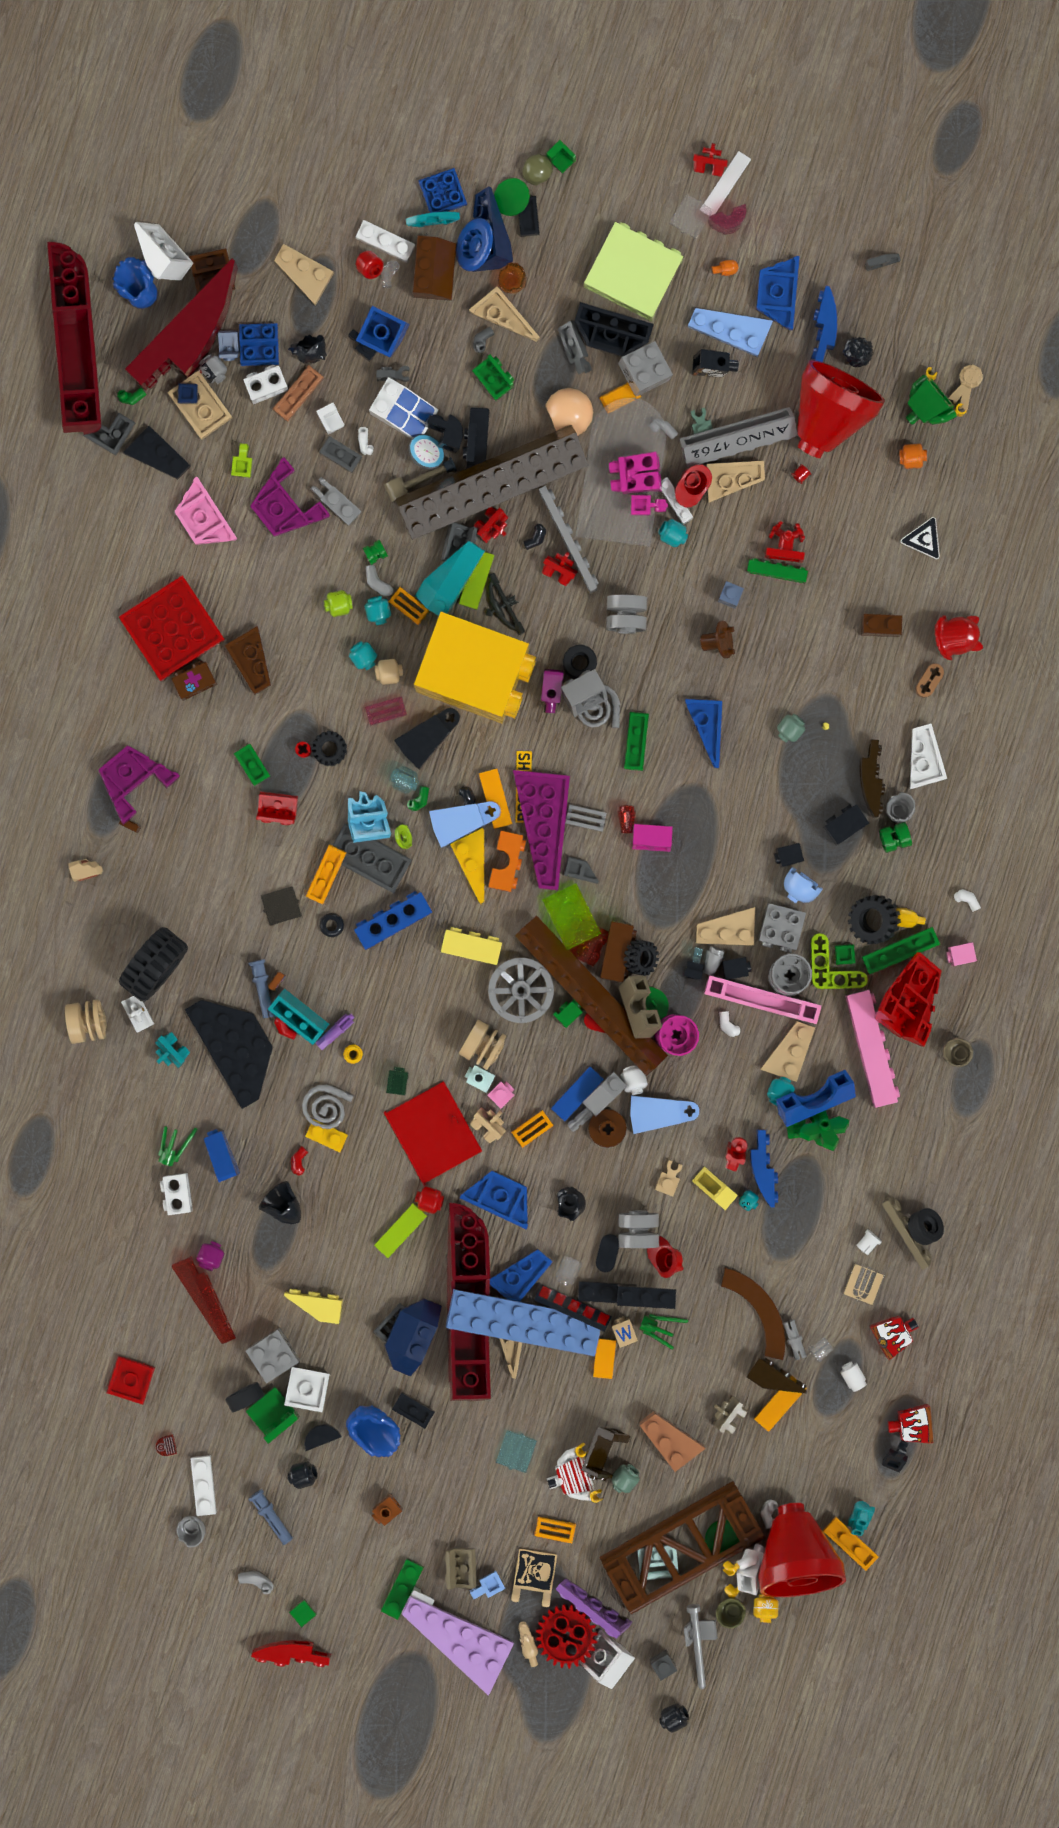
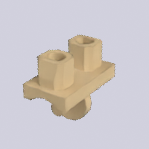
M481 1107L475 1113L470 1123L477 1131L482 1126L488 1130L483 1137L489 1143L496 1139L499 1140L506 1132L501 1126L504 1121L499 1118L502 1114L501 1111L495 1114L491 1109L487 1112Z

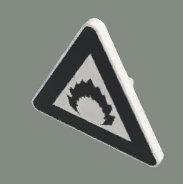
M932 517L902 538L901 544L934 559H938L940 555L936 518Z

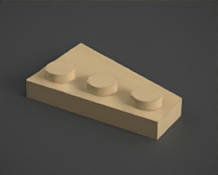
M283 244L274 260L275 263L316 306L334 272Z
M764 461L706 464V467L712 473V483L708 488V503L764 481Z
M796 1021L760 1070L797 1082L815 1027Z

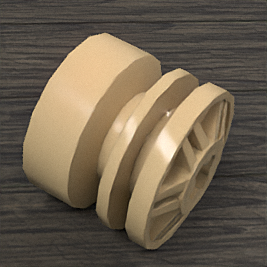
M93 1000V1008L90 1001H86L84 1011L80 1003L67 1004L65 1006L67 1031L72 1044L86 1042V1033H89L92 1041L96 1040V1032L99 1039L106 1038V1016L100 1000Z
M478 1019L462 1046L459 1055L470 1060L477 1054L476 1064L479 1065L482 1058L487 1061L483 1068L487 1070L499 1056L507 1035L502 1033L499 1040H496L494 1037L498 1030H494L489 1036L487 1034L489 1025Z

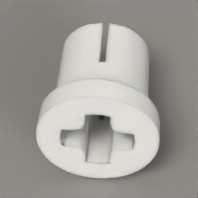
M867 1229L865 1231L866 1234L858 1242L857 1247L869 1255L877 1244L880 1245L882 1241Z

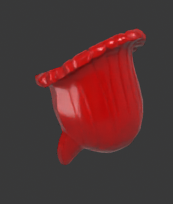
M943 615L938 619L935 625V641L940 654L944 658L952 660V655H962L969 651H980L983 649V645L978 641L980 637V630L977 625L979 617H955L947 620L946 615Z

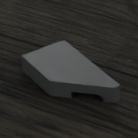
M885 254L871 258L865 263L866 270L870 271L900 262L901 259L899 254Z
M568 857L564 876L598 884L599 881L587 861Z

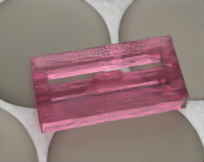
M402 696L365 707L370 726L407 716ZM397 702L400 703L399 706L388 708L375 713L370 712V710L376 708H380ZM400 709L402 710L401 713H397L376 720L372 719L373 717L379 715H383Z

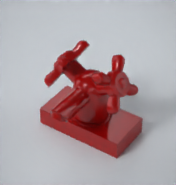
M779 521L778 524L772 527L769 534L770 539L775 534L780 537L778 549L766 548L764 558L803 563L805 552L793 551L794 539L799 537L800 543L805 539L800 524H795V531L793 532L790 530L783 531L780 529L783 522Z

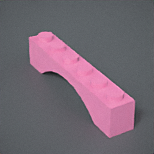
M710 975L704 990L705 995L812 1024H817L821 1005Z

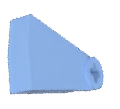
M490 801L429 811L434 833L442 848L499 818L501 808L496 802ZM488 806L496 809L492 817L486 813L489 810Z
M631 1095L630 1116L633 1134L692 1121L699 1115V1107L692 1101ZM689 1105L692 1109H695V1112L690 1117L687 1113H684V1110Z

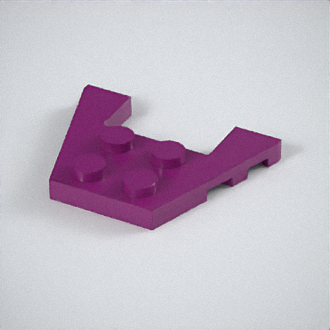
M285 457L280 460L278 466L270 475L269 480L262 487L250 506L274 537L330 517V514L320 501L303 513L280 483L295 472Z
M128 745L99 768L98 771L123 825L137 813L125 799L134 789L151 775H154L166 789L180 778L178 773L168 770L164 765L152 761L148 756Z

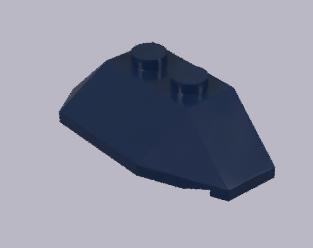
M423 1298L419 1302L400 1310L384 1345L393 1370L411 1377L421 1365L438 1328L441 1305Z

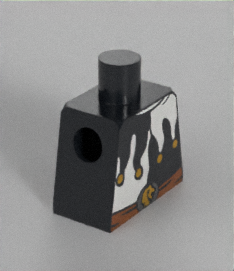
M701 349L693 356L692 375L723 377L729 371L737 372L739 368V361L730 360V353Z

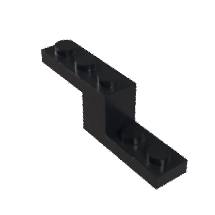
M579 1281L578 1301L617 1303V1306L675 1309L676 1289L637 1287V1284Z

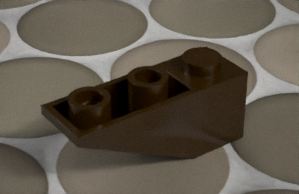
M766 1357L764 1360L759 1358L747 1375L748 1379L763 1389L802 1394L808 1393L805 1390L807 1386L798 1379L796 1382L789 1379L790 1374L782 1368L780 1371L773 1368L774 1363Z

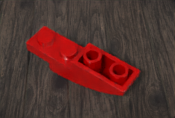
M287 1640L272 1642L255 1648L251 1657L255 1658L257 1662L266 1663V1661L274 1662V1665L280 1667L289 1665L291 1658H294V1661L299 1663H306L308 1661L313 1662L314 1666L325 1667V1665L329 1666L331 1654L313 1650L314 1642Z

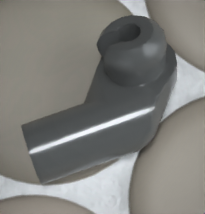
M490 326L477 333L474 337L473 348L478 353L485 351L486 339L494 335Z

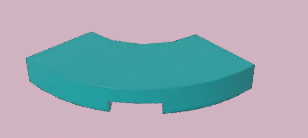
M433 212L406 218V225L419 228L439 224L448 225L458 221L460 214L459 212Z

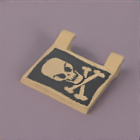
M519 1548L511 1597L513 1602H519L521 1589L544 1592L542 1606H550L557 1554Z

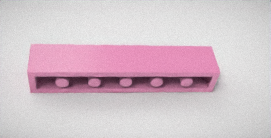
M870 990L846 995L845 998L873 1107L877 1108L897 1103V1098L900 1097L898 1087H894L892 1079H895L893 1068H889L887 1061L890 1060L888 1049H884L885 1035L883 1030L880 1031L878 1023L880 1022L875 1019L877 1012H875L873 1006L876 1004L874 993H870Z

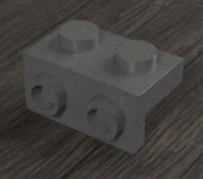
M458 523L449 524L441 560L446 561L468 541L475 544L478 537L477 528L467 527Z

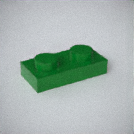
M251 744L234 753L254 786L271 777Z

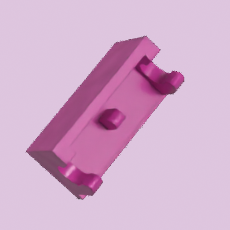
M634 824L632 849L670 852L673 827Z

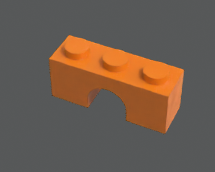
M505 831L500 832L497 850L505 852L509 856L510 862L505 869L492 868L489 888L506 892L516 889L518 878L515 877L516 870L520 871L522 859H519L520 851L524 852L526 840H523V835Z

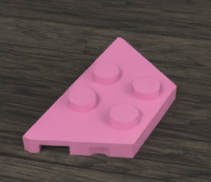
M195 477L182 502L175 510L177 517L195 545L236 541L235 534L199 478Z

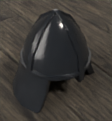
M289 1181L281 1182L275 1186L259 1205V1210L269 1214L281 1223L296 1224L301 1220L300 1205L291 1189Z

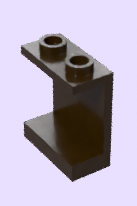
M598 1426L581 1470L587 1473V1477L594 1480L606 1481V1479H612L613 1475L602 1470L613 1442L628 1443L631 1436L615 1428Z

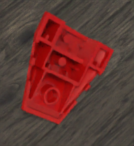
M917 952L885 993L875 1019L896 1036L925 1047L932 1029L930 1018L931 1012H935L933 1000L934 994H938L941 969L922 953Z

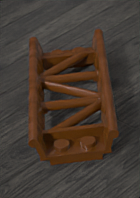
M734 1481L599 1558L624 1605L632 1615L765 1539ZM719 1504L721 1507L713 1551L711 1553L693 1518ZM727 1517L740 1542L720 1553ZM686 1523L704 1555L665 1536V1534ZM662 1543L703 1564L680 1576ZM654 1545L673 1581L647 1595L645 1588ZM645 1546L640 1578L638 1580L626 1557Z

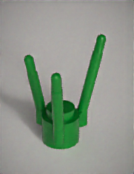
M164 1126L158 1162L167 1166H173L174 1162H178L181 1154L198 1129L194 1128L180 1150L175 1154L176 1150L172 1149L178 1130L175 1129L173 1131L169 1145L165 1147L167 1126Z
M651 1313L649 1316L644 1315L639 1330L644 1331L643 1334L649 1335L673 1350L674 1347L654 1333L657 1331L673 1337L674 1334L657 1327L658 1322L655 1320L688 1323V1320L656 1316Z

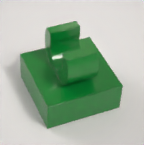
M805 1119L786 1127L788 1139L800 1138L799 1132L802 1126L806 1124Z

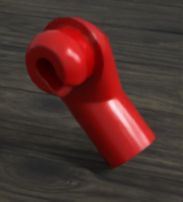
M303 1146L290 1159L291 1171L297 1176L304 1173L305 1169L302 1166V1159L309 1153Z

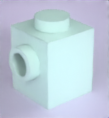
M475 1065L474 1068L469 1067L465 1075L468 1078L466 1083L487 1093L495 1075Z

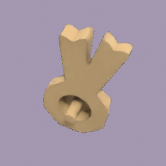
M975 365L963 367L959 374L961 385L949 397V400H952L954 405L961 397L960 403L963 406L958 408L959 410H968L971 389L978 387L983 379L981 369Z

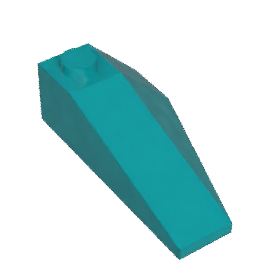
M468 541L424 579L415 597L436 615L439 616L440 612L449 614L486 550Z

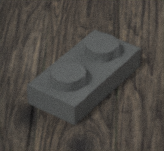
M330 436L319 452L353 473L362 459L361 455Z

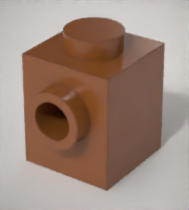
M389 1494L372 1509L374 1513L372 1517L378 1524L382 1523L385 1526L399 1515L403 1508L393 1495Z

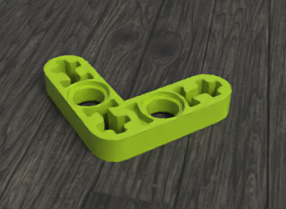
M819 933L811 938V981L815 988L845 989L863 988L866 986L868 978L862 971L829 972V941L827 936ZM820 936L821 940H825V944L821 945V950L825 949V953L814 954V950H818V944H815L814 941L818 940ZM817 956L825 958V964L822 967H818L815 964ZM815 969H826V973L822 972V978L826 979L822 986L815 982V979L819 978V972L815 973ZM838 974L843 975L845 978V982L841 986L834 982V978ZM847 974H851L850 978H856L857 974H860L864 981L860 985H857V982H850L851 986H848L849 979Z

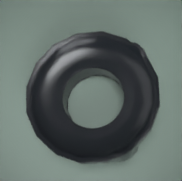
M328 913L320 919L319 927L325 936L333 938L342 933L344 921L340 915ZM328 920L336 921L337 928L334 931L327 929L326 923Z

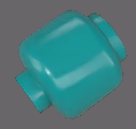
M674 519L664 521L658 532L661 541L674 548L680 544L683 545L688 538L686 526Z
M382 596L367 599L368 602L364 605L367 620L375 622L376 625L387 623L386 619L391 616L388 600L382 598Z
M360 641L350 648L349 658L357 669L365 668L369 670L376 664L374 661L377 659V653L370 643Z
M786 1077L773 1079L767 1091V1097L772 1104L777 1106L776 1099L794 1092L795 1087L791 1084V1080Z

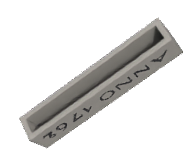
M790 407L680 438L679 440L684 461L687 467H691L708 461H716L722 457L733 456L746 450L750 451L760 446L771 445L781 440H789L798 435L795 417Z

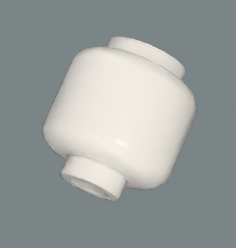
M636 1065L623 1069V1073L620 1075V1079L627 1085L624 1091L632 1093V1095L643 1093V1089L648 1085L646 1075Z

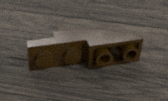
M875 739L869 741L868 758H860L859 765L861 790L872 818H878L879 814H882L883 803H880L881 795L885 793V784H882L883 779L875 778V775H879L880 764H877V757L881 756L882 745H879V740Z

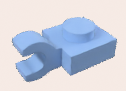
M495 1570L479 1579L481 1585L471 1589L470 1594L473 1599L478 1598L484 1593L489 1598L504 1590L505 1587Z

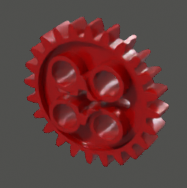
M563 1604L562 1610L557 1605L555 1606V1612L549 1609V1616L545 1614L542 1616L545 1622H538L542 1629L536 1630L537 1633L541 1634V1636L536 1637L537 1641H541L537 1648L544 1649L541 1655L548 1654L546 1661L554 1659L553 1665L555 1666L557 1662H560L561 1668L567 1663L570 1669L573 1662L578 1667L579 1660L585 1663V1656L589 1658L592 1656L589 1650H596L592 1644L598 1643V1640L593 1638V1636L599 1634L593 1631L597 1624H591L590 1617L586 1618L585 1613L582 1614L580 1611L574 1610L573 1604H571L569 1609H567L566 1604ZM564 1618L567 1621V1627L561 1628L557 1623L558 1619ZM582 1627L585 1634L578 1636L575 1633V1628ZM551 1628H555L556 1630H558L559 1632H561V1633H563V1634H565L566 1632H569V1633H570L569 1636H570L571 1638H569L568 1640H565V1639H564L565 1636H564L563 1634H560V1633H558V1632H554V1631L551 1630ZM551 1636H556L559 1639L558 1645L555 1646L550 1643L549 1639ZM573 1639L580 1640L583 1644H579ZM568 1645H574L577 1652L570 1654L567 1651Z

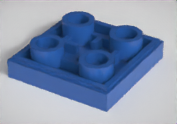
M455 168L418 180L430 213L449 212L467 205Z

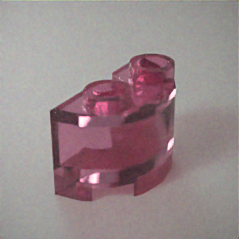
M746 204L733 208L731 215H724L723 212L709 216L708 223L717 232H721L724 235L732 234L738 231L744 222L747 212Z

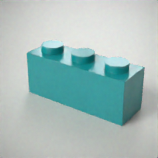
M285 988L268 1008L270 1012L312 1045L329 1026L328 1022Z

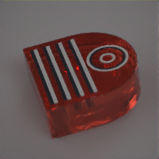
M174 1434L159 1438L156 1443V1451L160 1455L169 1456L177 1454Z

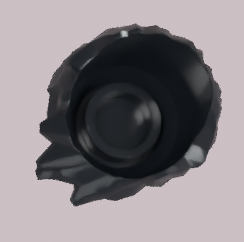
M310 334L308 336L305 335L303 340L291 344V347L288 348L292 355H296L297 359L304 364H308V362L314 364L317 361L325 360L327 356L323 335H318L317 337H312Z

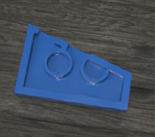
M538 1249L491 1278L490 1285L506 1299L520 1302L553 1261Z

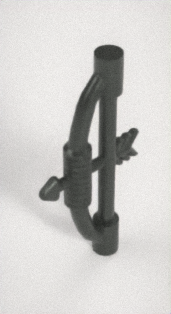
M490 574L488 576L490 579L488 594L493 609H488L486 616H493L492 613L495 612L498 619L509 629L517 631L519 635L525 633L524 627L518 621L511 606L519 603L515 600V595L507 600L499 585L500 582L496 574ZM493 586L496 587L504 604L499 605L497 599H495ZM502 608H507L514 622V625H512L504 617L505 614L503 613Z

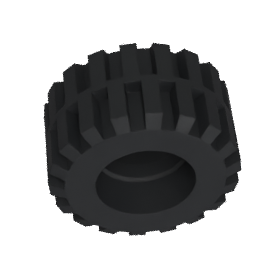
M872 895L856 901L857 904L851 907L853 911L849 912L848 915L851 917L848 920V924L852 925V928H849L850 931L855 932L854 937L856 939L860 938L862 943L878 944L888 941L889 938L894 937V932L899 930L897 924L901 923V919H898L900 911L896 912L895 910L897 905L892 904V900L890 898L885 899L883 895ZM871 908L879 911L883 919L882 926L878 931L871 929L866 921L867 913Z

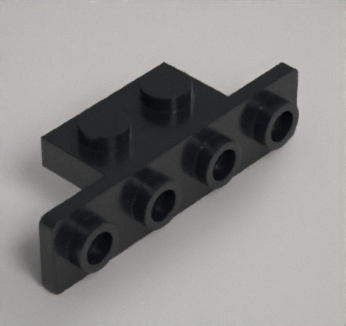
M472 407L470 409L469 428H465L464 440H468L467 447L463 448V459H466L467 463L466 469L486 461L489 426L488 408Z

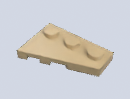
M755 907L697 924L696 943L754 946Z

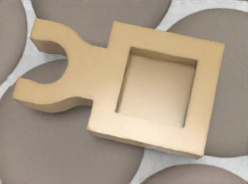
M668 1160L667 1173L661 1172L655 1190L673 1197L680 1178L676 1177V1174L681 1171L683 1165L678 1164V1168L673 1170L671 1169L673 1161Z

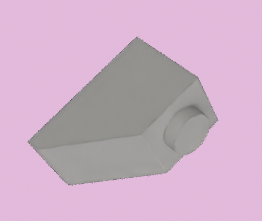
M613 1072L582 1103L597 1116L627 1085Z

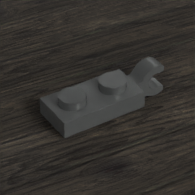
M575 320L569 321L558 328L570 364L575 363L578 374L588 373L592 368L590 363L585 360L588 354Z

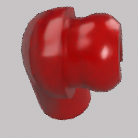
M278 1017L275 1018L274 1024L278 1033L295 1040L297 1032L288 1028L287 1024Z

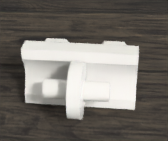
M132 996L121 1002L137 1033L155 1024L143 1001Z

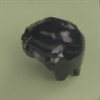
M565 1187L557 1192L559 1202L558 1215L574 1221L585 1210V1197L574 1187Z

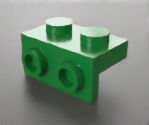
M489 354L487 359L475 367L472 372L492 398L497 401L514 388V379L508 371L505 373L502 370L500 360L496 356L493 358Z

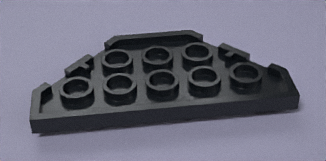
M200 1000L186 1008L187 1015L241 1109L259 1100L273 1046L255 1014Z

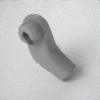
M366 566L368 585L382 596L392 595L393 588L380 580L375 566Z
M258 1571L238 1574L240 1584H254L262 1590L263 1594H270L274 1588L273 1582Z

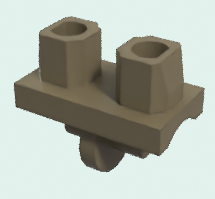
M732 1396L729 1402L724 1401L721 1406L718 1404L714 1405V1408L718 1411L714 1415L716 1420L713 1422V1425L722 1433L733 1434L737 1425L732 1420L735 1416L740 1419L744 1418L748 1411L737 1398Z

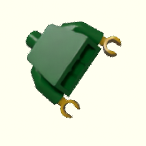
M928 367L926 374L922 375L912 384L909 394L910 400L908 401L912 411L906 416V419L912 425L919 419L923 423H930L932 425L942 424L957 416L962 417L967 412V410L959 412L958 408L962 407L963 404L960 403L955 407L934 382L937 372L934 375H930L932 367Z

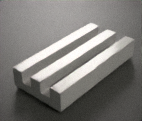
M569 804L565 824L603 832L607 813ZM572 810H576L602 816V818L597 819L571 812ZM570 817L600 823V827L571 821Z

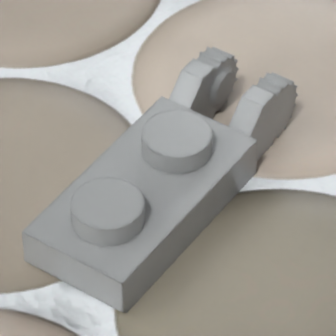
M320 477L318 479L320 484L329 491L323 495L317 487L312 486L310 489L320 498L322 503L350 526L361 514V510L334 486H331L325 479Z

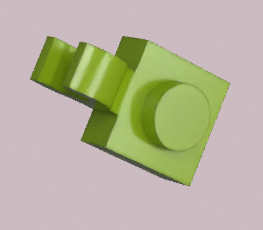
M240 443L239 457L233 456L231 476L251 478L253 459L247 458L248 444Z

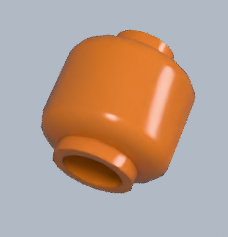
M920 443L905 444L903 449H900V465H903L905 469L922 468L923 461H927V450H923Z

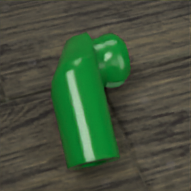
M139 388L134 393H129L125 390H120L117 393L118 400L129 405L136 404L147 395L142 388Z
M420 786L419 796L407 802L408 809L418 811L425 807L430 788Z

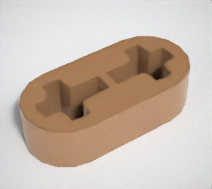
M932 664L926 669L916 686V693L919 697L927 698L934 692L944 674L941 665ZM937 668L939 676H935L932 680L929 679L932 675L930 669L934 670ZM928 681L930 684L927 689L930 691L923 694L920 685L924 686Z

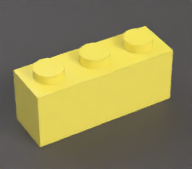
M454 927L446 930L441 949L442 953L493 965L498 964L502 947L499 938L488 936V939L480 938L481 934L471 931L467 935L461 933L462 929Z

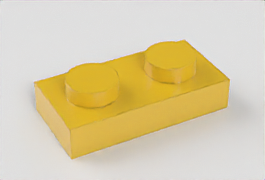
M313 1119L315 1122H318V1123H320V1124L326 1125V1124H324V1123H322V1122H319V1121ZM311 1124L305 1137L341 1152L348 1134L335 1128L322 1129Z

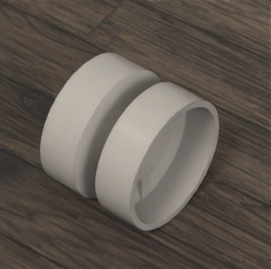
M639 595L607 596V610L617 612V614L606 617V630L615 631L620 634H634L646 631L647 618L636 615V613L647 611V597Z
M632 1210L629 1213L618 1214V1227L629 1229V1232L619 1234V1247H659V1234L648 1232L650 1228L659 1227L658 1213H648L646 1210Z

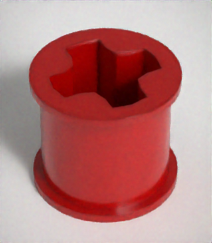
M800 464L791 475L798 483L803 484L802 482L809 475L811 476V473L804 465Z
M302 741L297 743L295 752L299 757L306 758L311 754V747L307 742ZM307 745L306 749L308 752L306 754H299V746L304 747Z

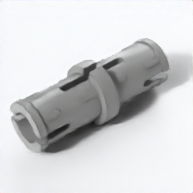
M795 1319L790 1320L792 1328H790L788 1321L784 1322L783 1325L789 1338L787 1342L791 1344L795 1360L800 1359L798 1351H800L802 1358L807 1357L801 1342L802 1336L798 1333Z

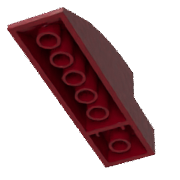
M233 258L125 368L127 373L145 391L148 388L151 390L158 383L157 379L170 371L171 364L184 376L190 377L200 366V361L210 351L224 323L238 271L237 264Z

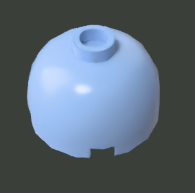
M791 867L784 880V888L788 892L787 897L794 903L798 901L803 903L813 901L823 888H817L818 884L802 872L800 874L795 872L797 869Z

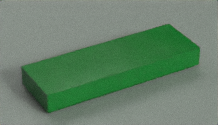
M630 712L624 769L643 771L649 714Z

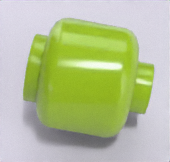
M344 590L328 593L327 600H324L325 611H329L332 617L349 614L350 609H353L350 594H347Z

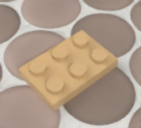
M199 370L180 383L198 384V404H178V385L167 392L201 440L232 419L228 410Z

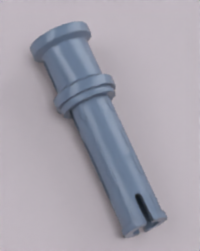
M265 959L248 963L252 969V982L256 983L263 1019L275 1016L268 1010L272 1003L267 985L269 975H266L264 967Z
M260 1489L250 1496L248 1500L253 1502L258 1509L257 1513L266 1519L282 1544L285 1545L293 1537L276 1515L272 1502L269 1503L263 1494L264 1491Z

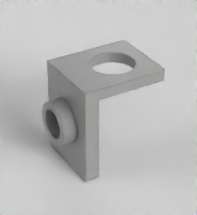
M691 1620L684 1627L686 1646H690L693 1642ZM699 1620L701 1640H716L718 1638L716 1621Z

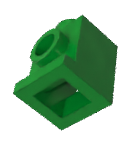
M573 1000L570 1003L566 1001L559 1008L561 1012L559 1014L555 1012L553 1015L567 1028L583 1012L580 1010L582 1007Z

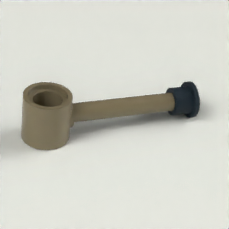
M450 457L448 461L443 462V465L405 483L401 477L386 483L384 487L391 502L396 503L395 499L408 494V489L442 473L456 472L457 469Z

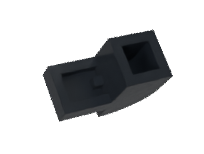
M451 414L446 420H443V417L439 415H429L424 427L442 433L438 447L456 453L460 449L463 439V427L460 421Z

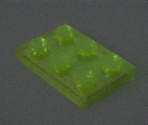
M577 883L542 899L566 950L601 934Z

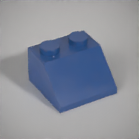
M372 306L356 341L391 358L402 342L410 324Z

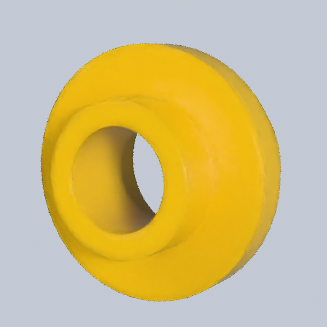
M357 1045L347 1046L343 1053L344 1059L351 1064L358 1063L363 1056L362 1049ZM352 1050L356 1051L357 1056L355 1058L350 1057V1052Z

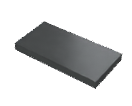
M347 824L343 825L333 846L347 852L342 866L392 893L396 891L412 861L410 858L377 840L353 843Z

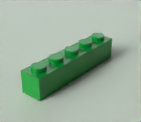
M752 558V560L749 559L746 573L805 584L808 570L803 567L797 569L792 565L782 566L781 563L771 564L770 561L766 560L761 562L759 559Z

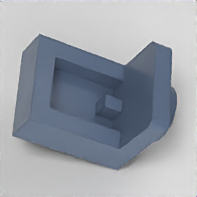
M219 331V358H223L224 361L235 360L239 355L238 331Z

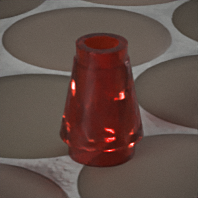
M621 805L617 811L621 833H633L636 810H634L633 805Z

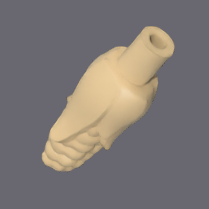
M520 1622L519 1632L522 1653L526 1659H529L530 1666L535 1667L538 1665L536 1659L538 1649L526 1622Z

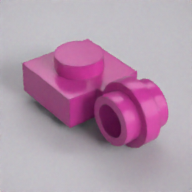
M631 495V515L651 516V508H655V512H666V508H668V503H666L665 499H656L655 503H651V495Z

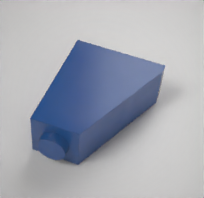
M218 1129L208 1132V1137L203 1139L218 1182L240 1174L224 1131L219 1132Z

